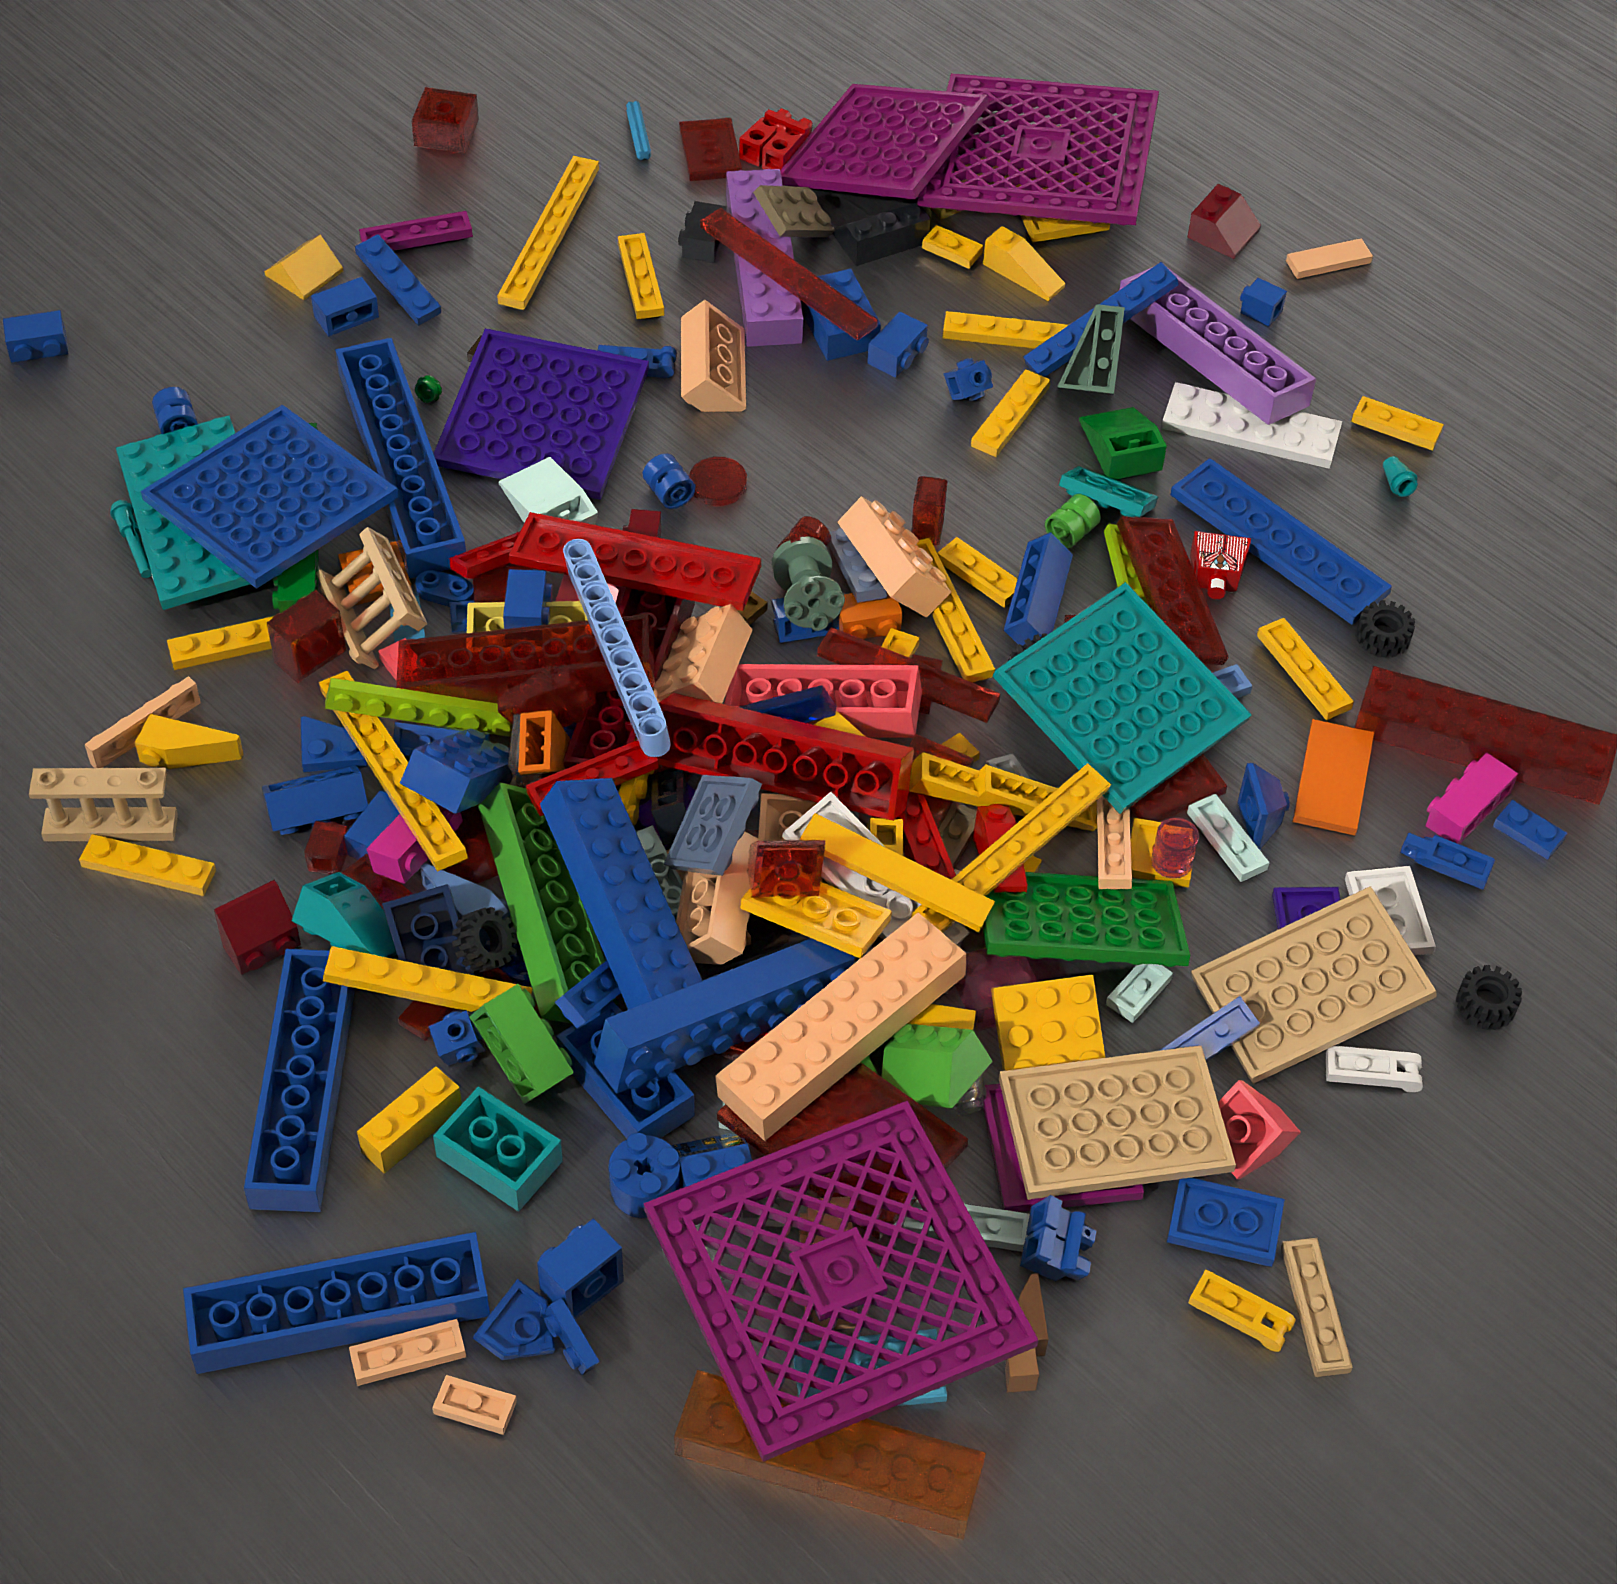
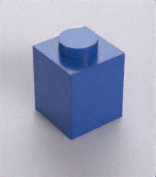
M1257 278L1251 286L1247 285L1241 293L1240 301H1242L1240 313L1269 327L1283 311L1287 291Z

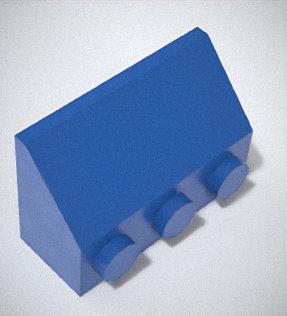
M356 765L262 786L273 832L279 830L280 835L297 832L300 825L309 823L312 824V827L331 824V818L343 816L344 820L356 819L368 806L362 774Z

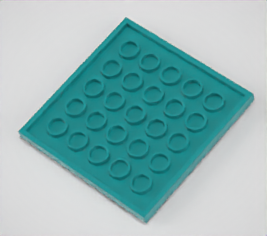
M1126 582L996 669L992 676L1078 770L1088 763L1111 784L1109 790L1103 794V797L1119 814L1242 726L1252 716Z

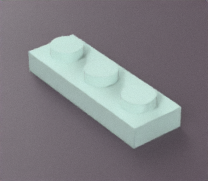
M1216 794L1188 806L1187 814L1240 882L1268 870L1269 861Z

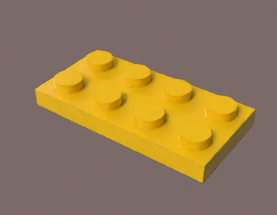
M774 862L741 898L740 906L742 910L860 959L889 924L892 911Z

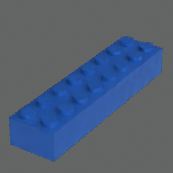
M613 779L556 781L540 803V806L628 1010L701 982L702 978Z
M811 938L606 1018L594 1064L616 1094L629 1088H638L644 1082L658 1076L665 1077L675 1069L687 1064L694 1065L704 1057L714 1053H723L731 1046L743 1041L750 1042L758 1035L773 1030L851 967L855 957Z
M285 950L244 1184L249 1209L321 1212L356 989L323 982V975L330 953L328 950Z
M476 1232L183 1288L190 1355L197 1374L388 1337L453 1319L463 1322L490 1315Z

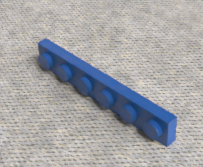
M1160 262L1100 303V305L1125 307L1124 323L1177 287L1179 283L1177 277ZM1094 308L1023 356L1027 366L1034 373L1046 377L1068 362Z

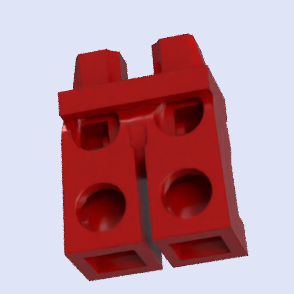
M782 108L777 112L768 109L765 112V117L760 118L740 136L739 159L757 167L762 165V169L781 170L812 133V121L807 118L796 121L792 119L789 111Z

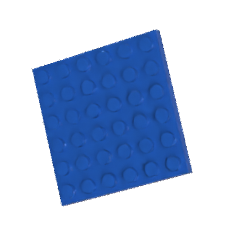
M284 405L277 407L141 490L143 501L256 589L399 497L397 487Z

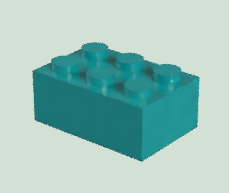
M479 1086L433 1135L437 1158L518 1212L563 1162L560 1139Z

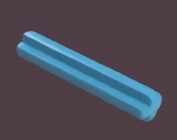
M629 101L626 104V111L636 155L639 160L644 158L648 160L651 157V148L641 106L638 101Z

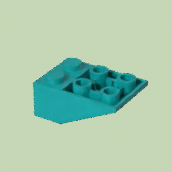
M336 872L302 886L292 922L302 926L305 932L321 936L330 941V944L334 947L387 958L397 955L385 912L365 885L340 872Z

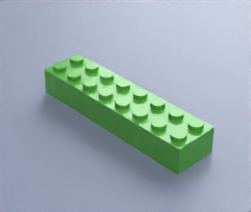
M499 782L478 807L512 922L516 929V935L541 1018L573 1024L563 1015L562 1010L555 1001L604 963L605 960L598 938L545 816H539L526 792V788ZM615 997L613 999V1002L618 1006L619 1004L617 998Z

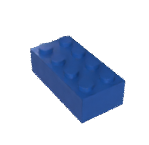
M466 729L414 748L400 784L457 814L480 804L499 782L510 785L519 764V757L512 754L513 751L509 747L489 742L485 739L483 733L474 729Z
M613 1000L578 1029L572 1025L556 1035L558 1048H563L572 1060V1066H570L574 1072L572 1075L626 1139L631 1134L639 1132L662 1138L695 1116L694 1094L674 1071L665 1077L658 1076L648 1080L638 1088H629L616 1094L596 1067L594 1062L605 1019L622 1013Z

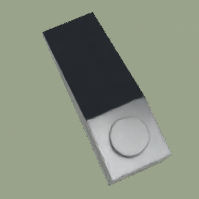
M675 768L652 774V814L663 846L673 844L690 805L685 772Z

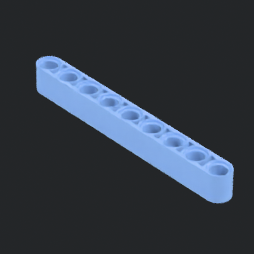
M573 539L567 542L563 548L570 579L642 751L650 757L662 756L669 751L671 746L664 715L590 543L584 539Z

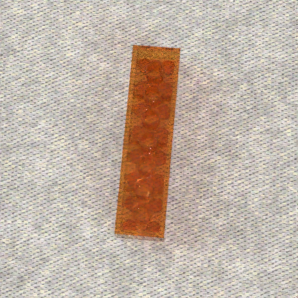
M700 1370L696 1372L674 1435V1455L962 1540L965 1538L986 1453L866 1418L763 1462L724 1378ZM781 1403L782 1408L788 1406Z

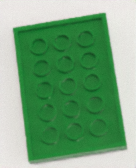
M1025 872L1028 885L1027 892H994L993 889L985 896L995 901L983 924L987 954L1000 957L1026 956L1033 959L1059 958L1067 961L1092 960L1100 963L1125 962L1133 965L1159 964L1167 967L1189 965L1190 951L1172 881L1132 879V889L1113 890L1099 889L1098 876Z

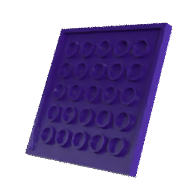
M485 328L433 454L437 465L458 471L504 479L551 457L584 490L589 498L601 500L648 374L649 361Z

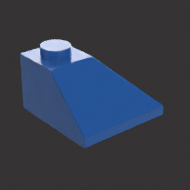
M1247 763L1239 793L1238 806L1247 835L1258 849L1261 850L1282 824L1285 811L1289 810L1290 802L1288 793L1283 792L1278 778L1254 763Z

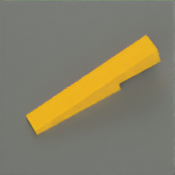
M924 752L912 762L909 786L910 792L969 805L989 806L1000 804L1009 806L1012 814L1024 817L1058 789L986 764L980 770H976ZM1097 801L1067 826L1094 831L1097 828Z

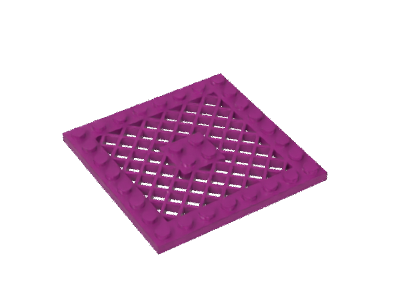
M951 73L946 91L988 95L990 104L980 117L982 119H977L963 137L964 140L959 142L918 195V206L1136 226L1159 91Z
M908 1101L644 1203V1211L763 1462L1033 1349L1038 1345V1338ZM868 1158L865 1166L855 1163ZM875 1158L892 1164L889 1174L871 1169ZM899 1166L907 1180L895 1177ZM835 1171L832 1179L822 1176ZM843 1171L860 1177L856 1187L839 1182ZM867 1179L884 1185L880 1195L863 1190ZM802 1184L799 1192L789 1189ZM810 1184L827 1189L823 1200L806 1195ZM891 1187L908 1193L904 1204L887 1198ZM834 1192L851 1198L847 1209L830 1203ZM915 1196L923 1210L911 1206ZM768 1197L765 1205L756 1202ZM777 1197L794 1203L790 1213L773 1208ZM858 1200L876 1206L871 1217L854 1211ZM801 1205L818 1211L814 1222L797 1216ZM882 1209L900 1214L896 1225L878 1220ZM735 1210L732 1219L723 1216V1214ZM744 1210L760 1215L756 1227L739 1221ZM825 1213L842 1219L838 1230L821 1225ZM906 1217L924 1223L920 1234L902 1228ZM768 1218L785 1224L780 1235L763 1230ZM849 1222L867 1228L863 1239L857 1227L846 1231ZM710 1223L727 1229L722 1240L705 1235ZM701 1224L699 1230L697 1231L695 1225ZM931 1226L939 1240L927 1236ZM792 1227L809 1232L805 1244L787 1238ZM874 1230L891 1236L887 1247L870 1242ZM734 1232L751 1237L747 1249L730 1243ZM816 1235L827 1238L813 1244ZM898 1238L916 1244L912 1256L894 1250ZM758 1240L775 1245L771 1257L754 1252ZM705 1246L717 1250L713 1262ZM922 1247L941 1253L937 1264L918 1258ZM783 1248L792 1251V1253H789L791 1264L778 1260ZM725 1253L742 1259L737 1271L720 1265ZM871 1254L883 1258L879 1266V1269L877 1268ZM947 1256L955 1270L943 1267ZM889 1260L907 1266L903 1278L885 1272ZM749 1262L766 1267L762 1279L745 1274ZM914 1269L932 1275L928 1286L910 1280ZM774 1270L791 1276L786 1288L769 1282ZM720 1277L732 1281L728 1293ZM939 1277L957 1283L953 1295L934 1289ZM798 1279L806 1295L793 1291ZM740 1284L757 1290L752 1302L735 1296ZM886 1284L899 1288L895 1300L884 1297L888 1292ZM963 1286L972 1301L960 1298ZM905 1291L924 1297L919 1309L901 1303ZM764 1292L782 1298L777 1310L760 1305ZM930 1299L949 1306L945 1317L926 1311ZM789 1301L806 1307L802 1319L784 1313ZM864 1304L861 1314L851 1311V1309ZM872 1305L890 1311L886 1323L868 1317ZM735 1308L747 1312L743 1324ZM955 1308L974 1314L970 1326L951 1320ZM813 1310L820 1322L830 1318L827 1328L809 1322ZM897 1313L915 1319L911 1331L892 1325ZM755 1315L772 1321L768 1333L750 1327ZM981 1317L984 1324L977 1327L979 1318ZM838 1318L856 1324L852 1337L834 1331ZM921 1322L940 1328L936 1340L917 1334ZM779 1324L797 1329L792 1342L775 1336ZM863 1327L881 1333L877 1345L859 1339ZM946 1331L958 1334L943 1341ZM804 1332L822 1338L817 1351L799 1345ZM888 1336L906 1342L902 1354L883 1348ZM750 1339L763 1343L758 1356ZM829 1341L847 1347L843 1359L825 1354ZM913 1345L925 1348L909 1355ZM770 1346L788 1352L783 1365L765 1359ZM854 1350L872 1356L868 1369L850 1363ZM795 1355L813 1361L808 1374L790 1368ZM879 1359L891 1362L875 1369ZM820 1364L838 1370L833 1383L815 1377ZM765 1371L778 1375L774 1388ZM845 1373L856 1376V1378L841 1383ZM785 1378L804 1384L799 1397L781 1391ZM810 1387L822 1391L807 1397ZM781 1403L788 1406L782 1408Z

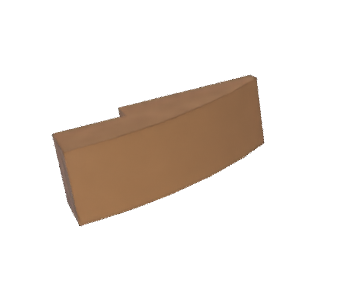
M1038 1273L1030 1275L1018 1300L1022 1311L1038 1338V1345L1033 1349L1006 1359L1007 1393L1036 1391L1039 1378L1036 1356H1045L1049 1339Z

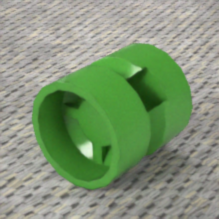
M1075 494L1061 506V509L1058 508L1045 520L1047 534L1051 532L1066 548H1071L1100 523V512L1090 498L1082 494Z

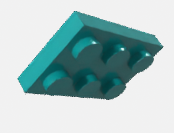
M1077 466L1064 473L1059 483L1060 487L1066 488V493L1069 495H1085L1094 499L1093 502L1100 507L1109 508L1112 506L1120 509V513L1129 518L1143 516L1155 508L1159 496L1081 466Z

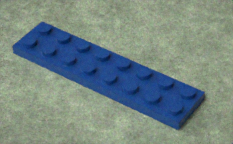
M1211 458L1171 488L1170 495L1225 535L1251 538L1249 552L1351 625L1360 619L1361 613L1366 606L1370 607L1372 602L1378 604L1380 600L1386 598L1391 592L1392 586Z

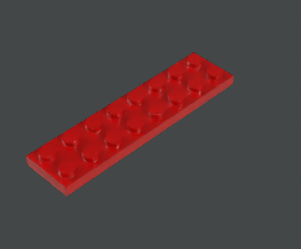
M532 512L529 513L509 554L510 564L569 575L563 553L564 545L573 539H584L590 543L608 584L721 607L732 604L736 610L744 611L762 567L761 558Z

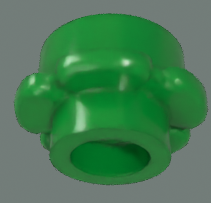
M425 375L417 380L415 393L421 401L429 403L440 398L439 395L442 394V387L436 378L431 375Z

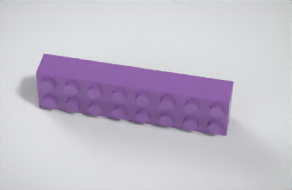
M780 169L726 172V199L746 346L802 344L803 315L791 237L779 236L753 193L760 185L783 186Z
M1150 269L1121 280L1119 290ZM1172 270L1170 271L1177 277L1179 285L1130 318L1267 425L1310 406L1316 382L1314 376Z

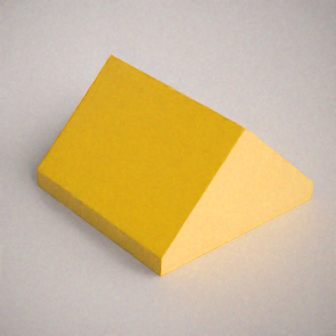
M320 234L297 247L264 272L265 276L302 300H305L344 271L342 265Z

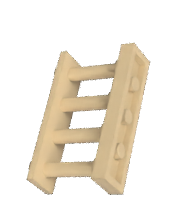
M367 527L359 534L364 547L363 552L335 577L321 569L316 574L321 583L320 590L327 597L348 643L351 658L360 665L365 664L375 670L379 664L373 650L401 625H408L420 631L428 623L388 538ZM372 561L374 566L373 573L347 595L343 586ZM382 583L384 587L383 595L357 617L353 607L377 585ZM392 604L394 609L393 616L369 638H366L363 628Z
M33 768L29 798L46 799L49 807L45 809L41 832L43 841H89L92 834L119 841H175L178 819L176 807H161L159 798L164 797L166 768ZM79 798L81 807L63 808L60 799ZM93 798H112L114 807H95ZM126 798H145L147 807H128Z

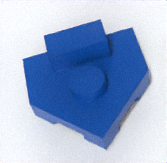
M517 1279L474 1334L473 1339L501 1360L553 1354L555 1351L553 1336L544 1321V1318L547 1317L545 1313L548 1307L547 1300Z

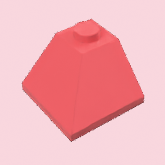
M1238 1080L1218 1102L1236 1163L1234 1172H1231L1236 1179L1245 1177L1279 1156L1301 1133L1278 1105L1242 1080Z

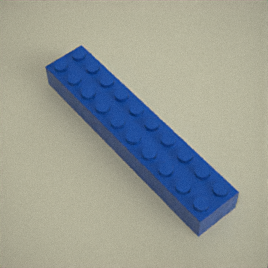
M392 338L335 349L339 376L370 467L398 488L399 497L385 505L384 508L409 579L415 578L420 573L428 570L439 572L449 570V558L466 552L465 540Z

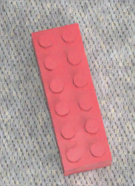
M738 664L727 690L724 704L812 725L837 711L865 737L915 738L922 688L918 665Z

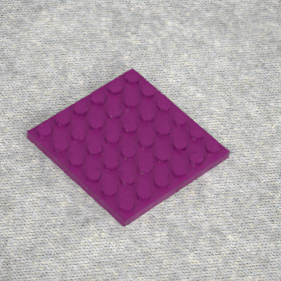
M852 84L780 170L782 185L809 187L815 190L823 189L836 192L879 195L882 197L916 199L990 104L988 95Z

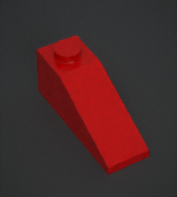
M1000 804L977 806L973 841L979 855L1016 825L1009 806ZM1024 863L994 888V892H1027L1028 885Z

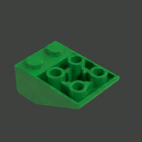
M1134 407L1079 417L1081 426L1105 476L1116 480L1163 470L1167 445L1157 425Z

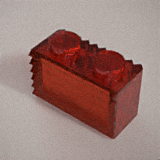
M926 476L918 477L913 504L911 532L918 540L930 538L932 544L936 546L940 544L945 515L948 483L945 479Z

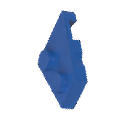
M306 716L301 717L303 772L336 770L354 765L358 768L367 767L366 760L345 728Z

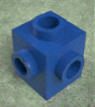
M972 357L956 363L958 368L943 373L952 400L965 399L967 397L969 401L976 400L985 396V390L993 387L991 381L992 373L984 360L973 361Z
M467 1010L449 1013L442 1021L429 1026L438 1055L447 1066L457 1062H470L479 1053L486 1051L482 1041L483 1038L470 1019V1014Z

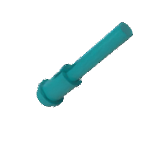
M118 500L111 506V518L116 520L121 536L123 538L126 537L141 577L149 578L152 576L151 569L138 537L139 528L133 516L132 504L125 500Z

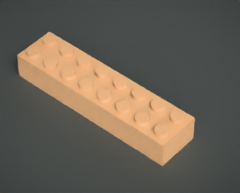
M919 912L916 913L716 1075L718 1097L766 1141L966 975V953Z

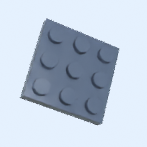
M702 775L664 865L673 870L723 876L724 871L732 862V853L736 843L745 832V823L749 813L758 802V793L762 783L753 778Z

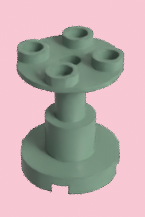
M806 536L800 537L801 541L793 543L790 540L786 541L777 548L772 557L773 576L777 584L787 591L784 597L785 615L797 626L812 628L816 631L823 630L828 626V623L840 614L845 602V597L839 584L829 578L832 572L831 556L826 545L816 538Z

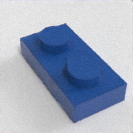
M1511 800L1499 814L1493 825L1496 829L1547 860L1563 843L1567 832L1514 800Z
M560 1298L551 1303L545 1310L547 1315L544 1318L545 1324L552 1336L555 1338L559 1336L566 1349L563 1350V1354L572 1369L578 1368L583 1375L595 1368L600 1361L564 1300Z

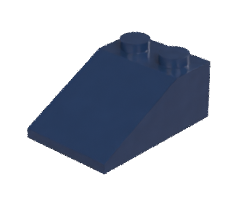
M448 884L382 903L399 960L475 976L474 971L470 970L471 965L465 967L461 963L465 958H457L455 953L460 951L459 946L453 947L452 941L458 939V937L452 936L454 929L458 928L455 924L459 920V916Z

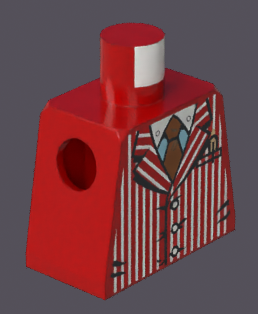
M1194 531L1190 551L1194 585L1198 588L1208 589L1207 594L1212 599L1223 598L1226 591H1237L1247 561L1251 538Z

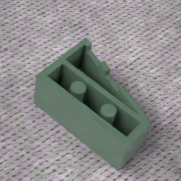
M1096 304L1057 389L1114 394L1125 307Z

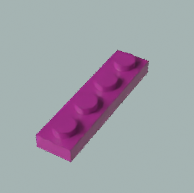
M467 211L359 229L361 243L379 234L393 251L473 237Z

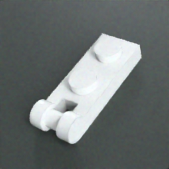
M1333 1046L1326 1049V1081L1402 1088L1406 1092H1418L1423 1088L1422 1076L1419 1075L1422 1061L1421 1056L1417 1053ZM1397 1067L1402 1068L1405 1072H1397Z

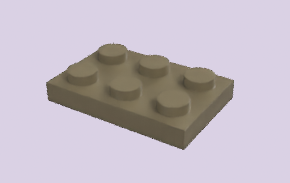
M760 185L753 192L780 237H829L835 231L830 223L828 214L822 210L817 202L815 193L809 187Z

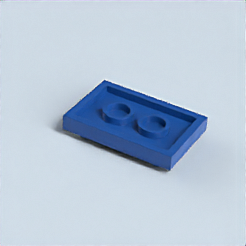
M1196 1178L1179 1179L1167 1243L1272 1267L1285 1199Z

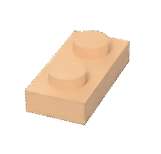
M446 1375L433 1405V1413L504 1435L517 1400L516 1395Z

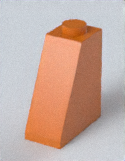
M552 710L520 714L518 767L520 775L554 774L565 770L563 760L571 739Z

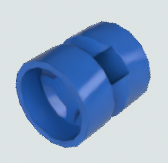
M179 387L164 388L153 397L152 405L161 434L183 429L187 426L198 425L189 394L184 389Z
M665 453L655 456L644 467L642 472L643 479L652 491L655 492L665 508H679L693 497L695 484L673 455Z

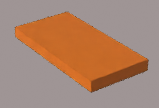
M1312 719L1292 822L1356 835L1374 732Z

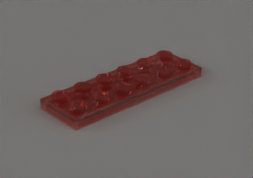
M1121 516L1117 526L1149 607L1203 664L1224 665L1229 658L1173 519Z

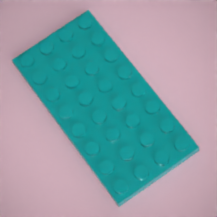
M230 415L116 447L163 610L250 584L143 501L141 490L235 434Z

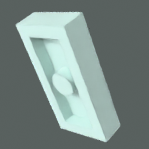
M1159 964L1136 965L1107 997L1106 1005L1134 1023L1170 983L1173 972Z

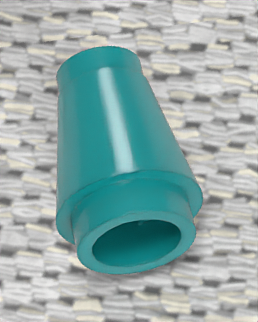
M1391 456L1383 462V469L1392 493L1401 497L1411 495L1418 486L1417 475L1395 456Z

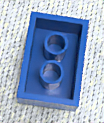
M847 269L799 281L802 314L826 360L829 361L868 351L870 341L880 332L881 323L853 271Z

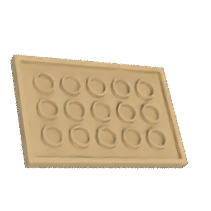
M1371 886L1191 971L1194 982L1213 1014L1241 996L1260 1022L1258 1028L1231 1045L1252 1084L1437 997L1434 986Z
M1202 1046L1000 1071L999 1082L1028 1200L1044 1198L1050 1195L1059 1196L1228 1173L1235 1170V1159Z

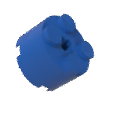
M639 1132L631 1134L627 1140L615 1148L609 1160V1184L616 1206L622 1212L632 1217L648 1218L644 1211V1203L680 1189L679 1155L669 1143L661 1138Z

